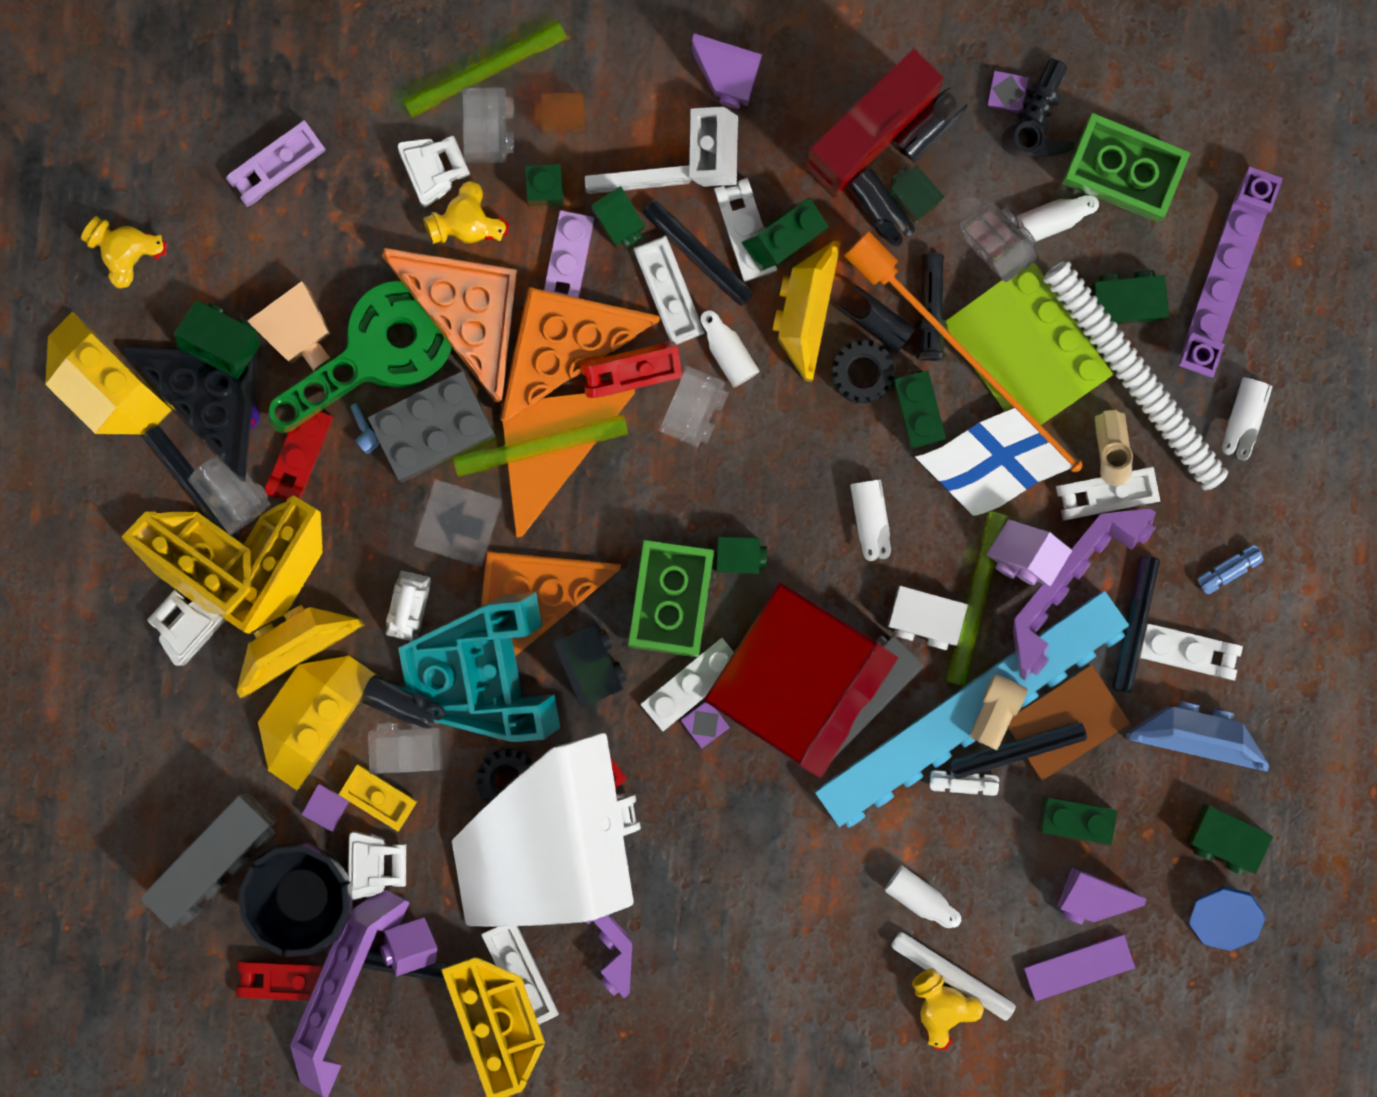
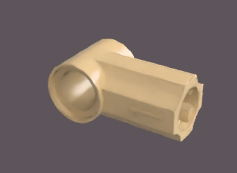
M1117 410L1104 411L1102 414L1095 416L1101 462L1100 475L1107 484L1119 486L1128 482L1132 473L1133 453L1129 444L1125 413H1120ZM1113 461H1119L1124 465L1116 467L1110 465L1109 463Z
M995 673L987 687L982 700L984 705L979 716L976 718L969 737L998 750L1012 717L1017 715L1023 704L1028 688Z

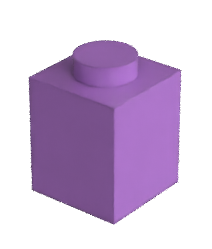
M425 918L384 931V945L380 946L381 955L386 966L392 965L396 976L436 963L437 946Z

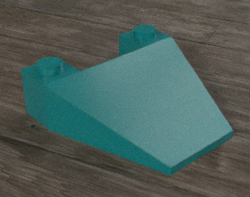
M536 592L503 595L398 648L405 687L427 697L444 708V717L441 720H434V722L510 742L545 740L560 729L554 694L522 697L512 638L526 637L542 627Z

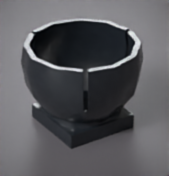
M309 843L277 844L255 858L239 887L241 920L256 943L280 956H283L286 952L285 957L315 955L338 940L353 912L352 883L348 881L350 877L344 870L345 866H341L334 855Z

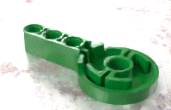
M392 281L378 285L369 290L357 302L352 311L346 335L347 349L275 398L269 407L268 422L277 432H290L363 382H372L382 387L385 385L396 388H406L422 384L441 370L449 357L452 346L415 298L412 300L411 295L403 294L385 297L392 294H411L401 281ZM371 306V308L369 309V311H368L367 314L365 315L363 322H361V321H362V318H363V316H364V314H365V312H366L367 309ZM398 323L408 326L413 333V342L404 348L393 346L387 339V330L390 326ZM436 334H440L442 336L443 341L441 346V337L436 336ZM433 341H434V344H433L431 350H430L428 353H425V352L428 351V349L431 347V345H432V343H433ZM409 364V366L402 368H390L388 371V366L396 367ZM339 367L346 368L351 372L352 379L345 383L338 382L333 376V371ZM308 387H317L322 391L323 399L318 402H310L305 398L304 390ZM281 406L289 407L294 413V418L289 422H282L276 418L274 411Z

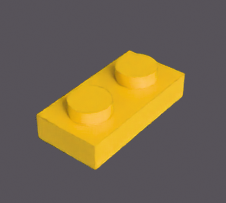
M359 764L355 767L338 794L398 832L418 802Z

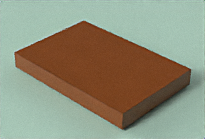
M1089 665L1021 709L1015 717H1012L1007 729L1014 740L1019 741L1078 722L1083 723L1087 733L1085 741L1027 758L1040 780L1043 781L1128 726L1130 722L1093 665Z

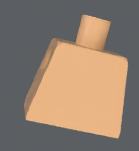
M302 281L248 320L250 325L290 363L303 356L313 371H315L331 359L320 344L331 333L309 288Z

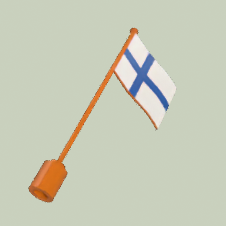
M870 231L866 232L844 254V257L873 286L878 282L883 286L890 282L1013 407L978 422L945 445L925 454L915 456L918 461L973 516L986 513L1004 505L1039 481L1068 469L1072 472L1080 471L1082 468L1081 460L1077 462L894 277L898 272L894 267L898 260Z

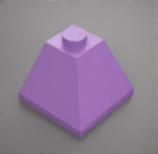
M694 34L692 38V54L714 96L720 97L719 102L732 108H740L741 104L748 106L760 69L762 55Z
M1072 867L1057 907L1065 911L1063 914L1064 918L1082 925L1084 919L1096 922L1142 907L1147 899L1138 893Z

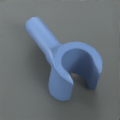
M358 403L351 405L350 408L363 433L355 441L363 451L369 454L378 447L380 442L366 422Z

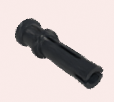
M939 253L922 254V305L948 330V324H946V320H943L944 255ZM922 315V319L918 320L916 324V329L920 331V351L916 353V360H947V353L944 352V337Z

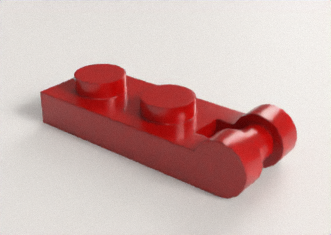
M675 341L603 358H587L580 362L582 374L587 379L584 389L585 395L588 398H599L682 378L679 351ZM609 372L610 379H600V374Z
M319 412L294 430L288 432L273 472L266 484L264 495L271 498L278 496L286 500L293 495L299 499L302 498L334 419L333 416ZM285 473L297 477L293 487L281 483Z
M248 960L237 961L240 985L236 986V997L309 1001L324 965ZM254 974H264L263 987L254 986Z

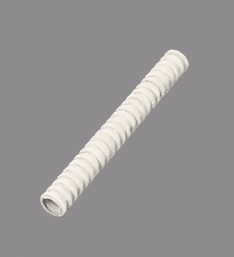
M1063 261L1054 266L1046 273L1043 281L1046 284L1050 283L1052 285L1050 290L1058 293L1057 299L1065 302L1063 307L1066 310H1071L1070 316L1073 319H1078L1076 323L1078 327H1084V335H1090L1091 344H1097L1096 350L1098 353L1104 354L1103 360L1111 363L1109 367L1111 370L1117 371L1116 377L1124 380L1122 384L1125 388H1130L1129 394L1131 396L1137 397L1135 402L1138 405H1143L1142 411L1150 414L1149 420L1156 422L1155 428L1158 431H1163L1162 437L1169 439L1168 445L1171 448H1176L1175 454L1182 456L1181 462L1184 465H1189L1187 470L1190 473H1195L1194 479L1197 482H1202L1200 486L1202 490H1210L1218 486L1227 477L1228 470L1221 468L1222 462L1219 459H1214V451H1208V443H1202L1201 434H1195V426L1189 425V418L1183 417L1182 409L1175 407L1176 401L1169 399L1170 393L1162 390L1163 384L1156 382L1157 376L1149 373L1150 367L1142 364L1144 359L1141 356H1136L1137 350L1129 347L1131 344L1129 339L1124 340L1123 331H1117L1118 325L1116 322H1110V314H1104V306L1098 305L1096 303L1097 297L1090 295L1091 289L1083 286L1085 281L1082 278L1078 279L1076 277L1078 272L1070 269L1071 263Z

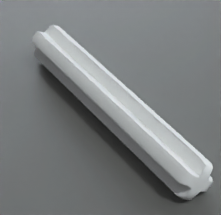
M899 932L891 945L894 950L925 970L936 969L938 974L943 976L945 983L967 997L973 996L979 999L984 1008L1003 1020L1007 1021L1012 1016L1016 1008L1014 1003L905 933Z

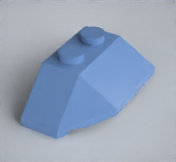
M1179 701L1178 708L1167 706L1126 733L1125 739L1268 772V762L1244 724L1233 720L1234 713L1213 709L1212 715L1199 713V705Z

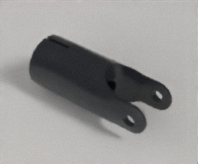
M950 87L941 92L893 140L894 145L901 153L906 151L904 156L911 162L915 163L966 111L968 104L951 119L941 120L936 117L934 106L950 91Z
M872 168L863 172L846 186L891 245L900 246L903 242V238L894 226V223L906 236H911L915 233L913 223Z
M850 284L852 288L868 299L871 305L870 314L866 317L855 316L846 308L836 303L838 309L887 347L898 353L916 328L864 289Z
M376 674L370 678L362 695V703L424 729H430L434 725V720H441L445 715L444 708L438 703ZM424 718L427 719L428 724L424 723Z

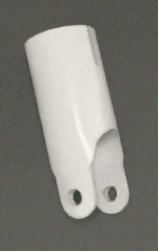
M1087 195L1076 199H1057L1017 215L1018 224L1027 244H1031L1072 228L1084 216L1097 211L1099 201L1096 197Z
M705 311L701 316V323L707 332L709 349L732 387L735 388L757 375L760 371L738 334L724 325L715 312ZM712 317V322L708 323V319Z
M1242 378L1222 444L1223 453L1227 455L1232 454L1236 450L1240 438L1236 453L1238 459L1245 461L1250 457L1273 386L1254 379Z
M881 480L850 484L863 555L868 561H874L877 557L886 559L890 556L891 547ZM883 547H884L885 550H886L885 553H882V548H883ZM869 549L872 550L871 556L868 554Z
M900 866L884 889L886 893L921 918L936 921L945 928L957 927L961 922L960 913L949 906L939 891L904 866Z

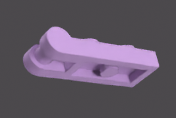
M304 120L232 171L226 179L232 187H237L242 194L240 199L248 207L321 155L326 149ZM253 172H256L261 179L255 186H252L247 179Z
M560 210L544 291L579 298L595 217ZM557 282L570 285L568 294L555 292Z

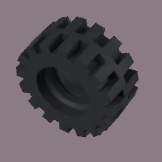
M869 340L854 341L844 346L836 355L831 369V377L836 391L844 399L856 404H868L882 398L890 389L895 375L894 363L889 352L881 347L880 344L870 342ZM860 357L872 360L878 370L875 382L866 387H859L853 384L848 376L850 363Z

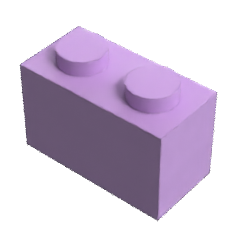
M1008 519L987 555L998 563L995 568L1009 578L1014 579L1016 575L1032 586L1036 582L1051 586L1072 550L1050 532Z

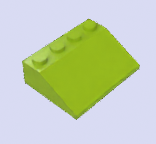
M1032 259L946 320V324H948L947 331L1042 425L1110 378L1113 373L1087 336L1084 335L1083 330L1078 327L1075 319L1070 316V312L1063 307L1064 303L1057 299L1056 292L1050 290L1051 285L1043 281L1045 276ZM975 369L1003 411L1013 408Z

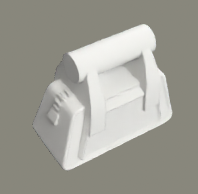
M454 136L437 143L433 142L432 139H418L398 144L399 154L418 199L424 208L429 207L436 200H440L452 188L451 182L470 175ZM444 151L453 170L445 172L439 154Z
M400 571L399 579H397L394 585L391 606L386 619V635L409 641L418 638L430 590V577Z
M174 589L147 621L161 633L159 641L173 664L184 666L225 622V619L219 614L206 612L194 602L189 603L180 592ZM179 607L182 612L170 625L165 623L164 621Z
M358 831L350 832L348 876L350 879L348 881L352 883L353 900L375 896L382 891L384 892L385 886L388 885L396 887L406 886V844L384 845L386 842H384L385 839L383 840L382 837ZM392 854V876L384 875V855Z

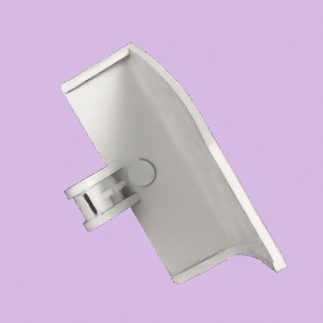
M597 733L552 748L491 801L452 840L466 925L529 926L586 922L633 905L634 901L623 836L640 830L641 826L640 821L636 820L633 805L636 802L635 793L616 794L606 734Z

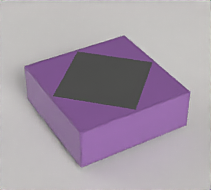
M994 71L987 107L1018 113L1020 109H1023L1029 77Z
M706 702L681 720L701 748L730 728L717 709Z

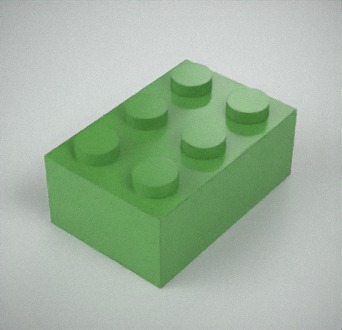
M1092 113L1086 121L1061 184L1159 223L1165 218L1190 152Z
M644 540L629 648L699 658L714 550Z

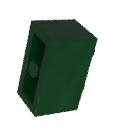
M809 197L789 207L741 243L761 272L779 264L829 226Z
M1155 270L1134 272V278L1120 279L1119 273L1100 275L1099 282H1094L1091 285V294L1098 299L1096 303L1104 306V314L1109 313L1111 316L1110 322H1116L1117 325L1160 321L1169 317L1165 275L1155 276Z
M197 300L174 332L178 349L236 379L240 377L260 347L257 331L249 322L243 319L236 321L227 316L220 307L212 303L205 305Z
M929 370L894 379L892 385L909 450L944 441L946 436Z
M1043 796L1038 831L1112 845L1118 810Z
M1204 804L1187 843L1195 846L1192 853L1211 862L1214 856H1217L1227 861L1224 868L1244 877L1246 871L1253 874L1257 873L1274 836Z

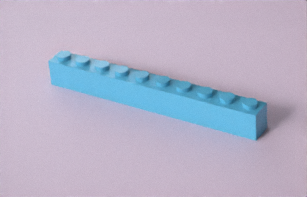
M1105 591L1099 592L1037 635L1049 644L1046 655L1049 661L1037 676L1031 673L1026 681L1019 677L1016 651H1014L821 785L814 792L839 827L844 824L848 828L854 826L866 817L862 811L872 804H875L877 808L881 807L894 797L891 791L901 784L908 788L923 777L920 771L931 763L936 768L950 759L952 755L949 751L961 743L965 748L976 741L970 738L969 735L984 705L982 702L983 697L995 673L1028 688L1021 706L1022 708L1039 696L1036 690L1046 683L1051 688L1068 676L1065 670L1076 663L1080 668L1096 657L1095 649L1104 643L1109 648L1124 638L1123 630L1129 626L1108 594Z

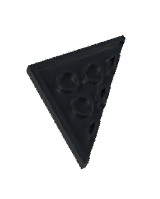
M122 346L123 357L238 480L246 482L258 364L257 353L254 354L240 377L236 379L180 349Z

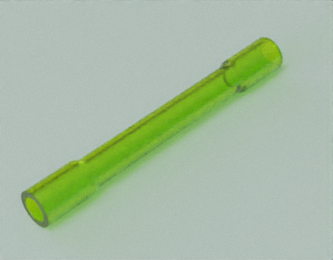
M559 20L530 34L528 38L436 85L428 86L403 99L411 117L414 118L438 106L443 100L568 38Z
M624 414L594 421L592 424L490 450H479L455 456L453 460L458 477L486 471L494 466L594 441L601 442L629 435Z
M988 511L981 538V549L967 600L968 607L957 646L952 652L945 681L966 686L973 659V648L995 561L987 553L1008 521L1009 516Z

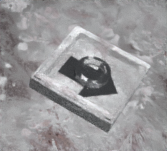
M435 479L414 546L482 567L503 500Z

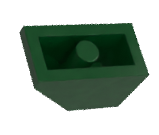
M621 186L591 205L593 215L615 248L623 245L627 249L643 238L640 233L645 230V225Z

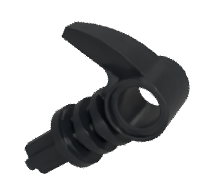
M1053 58L1049 59L1038 84H1029L1026 91L1031 98L1024 99L1023 106L1026 109L1018 111L1017 115L1021 119L1020 122L1008 127L1002 137L1003 146L1009 154L1013 156L1052 157L1074 149V142L1048 140L1044 136V129L1048 124L1045 117H1050L1053 113L1050 106H1058L1061 97L1056 92L1067 71V66L1062 61ZM1020 130L1024 131L1028 137L1026 147L1022 146L1018 140Z

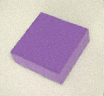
M319 783L302 815L333 832L349 801L338 795L337 792Z

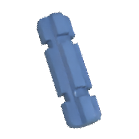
M1255 544L1241 550L1242 555L1239 556L1237 553L1213 568L1214 572L1207 571L1200 575L1198 583L1201 589L1206 594H1211L1219 589V584L1226 585L1247 572V567L1254 568L1262 563L1264 559Z

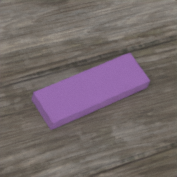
M1120 934L1023 968L1034 1001L1036 1002L1134 969L1135 965L1125 935Z

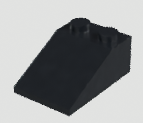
M593 625L554 641L581 708L623 690L621 683L627 679L620 662L612 663L607 650L612 649L613 646L605 629L598 631L597 626Z

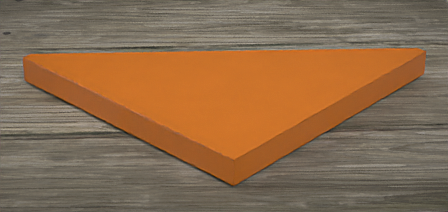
M384 248L382 251L384 260L494 402L500 403L503 396L517 270Z
M528 287L499 419L507 422L512 416L536 403L567 380L582 372L580 363L582 360L592 357L603 358L635 338L636 335L651 325L658 323L660 316Z
M635 389L599 398H588L585 393L542 398L512 416L507 422L503 421L517 538L524 536L529 527L634 396Z
M486 552L481 606L503 595L536 592L542 627L526 637L512 638L515 656H517L621 569V564Z

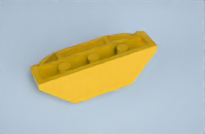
M832 241L793 267L791 276L784 275L781 285L780 296L786 297L784 310H776L773 330L779 331V343L803 379L808 382H812L841 244L839 241Z
M73 311L48 336L45 385L95 434L143 435L149 428L158 425L172 411Z
M294 495L288 498L287 502L279 504L261 515L244 543V546L251 552V591L228 616L221 615V617L247 634L288 612L323 553L321 512Z
M144 512L122 536L126 544L155 575L208 613L228 616L251 591L250 550L198 512Z
M300 605L283 615L286 621L274 628L273 624L270 623L253 633L256 639L248 644L236 691L240 698L246 697L298 664L363 627L364 623L358 618L314 607L304 609Z
M351 656L298 664L258 721L268 771L298 791L361 701L364 689L375 673Z
M477 957L442 968L443 976L486 1096L508 1097L522 1092L545 1045V1040L522 976Z

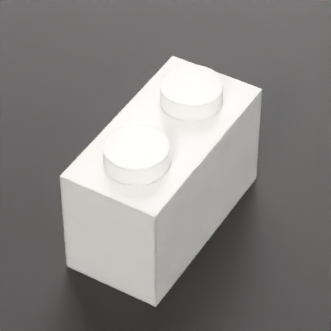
M727 108L691 109L689 178L703 187L736 185L738 116Z
M898 586L887 627L894 629L893 636L913 641L914 635L928 638L927 645L947 650L948 644L957 646L968 605Z

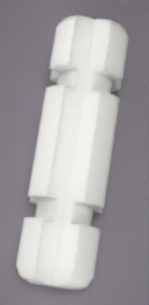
M933 770L930 775V789L932 791L945 792V788H947L952 793L977 795L978 791H983V795L995 796L999 790V777L992 774H984V777H979V773L956 779L952 771L951 775H948L946 771Z

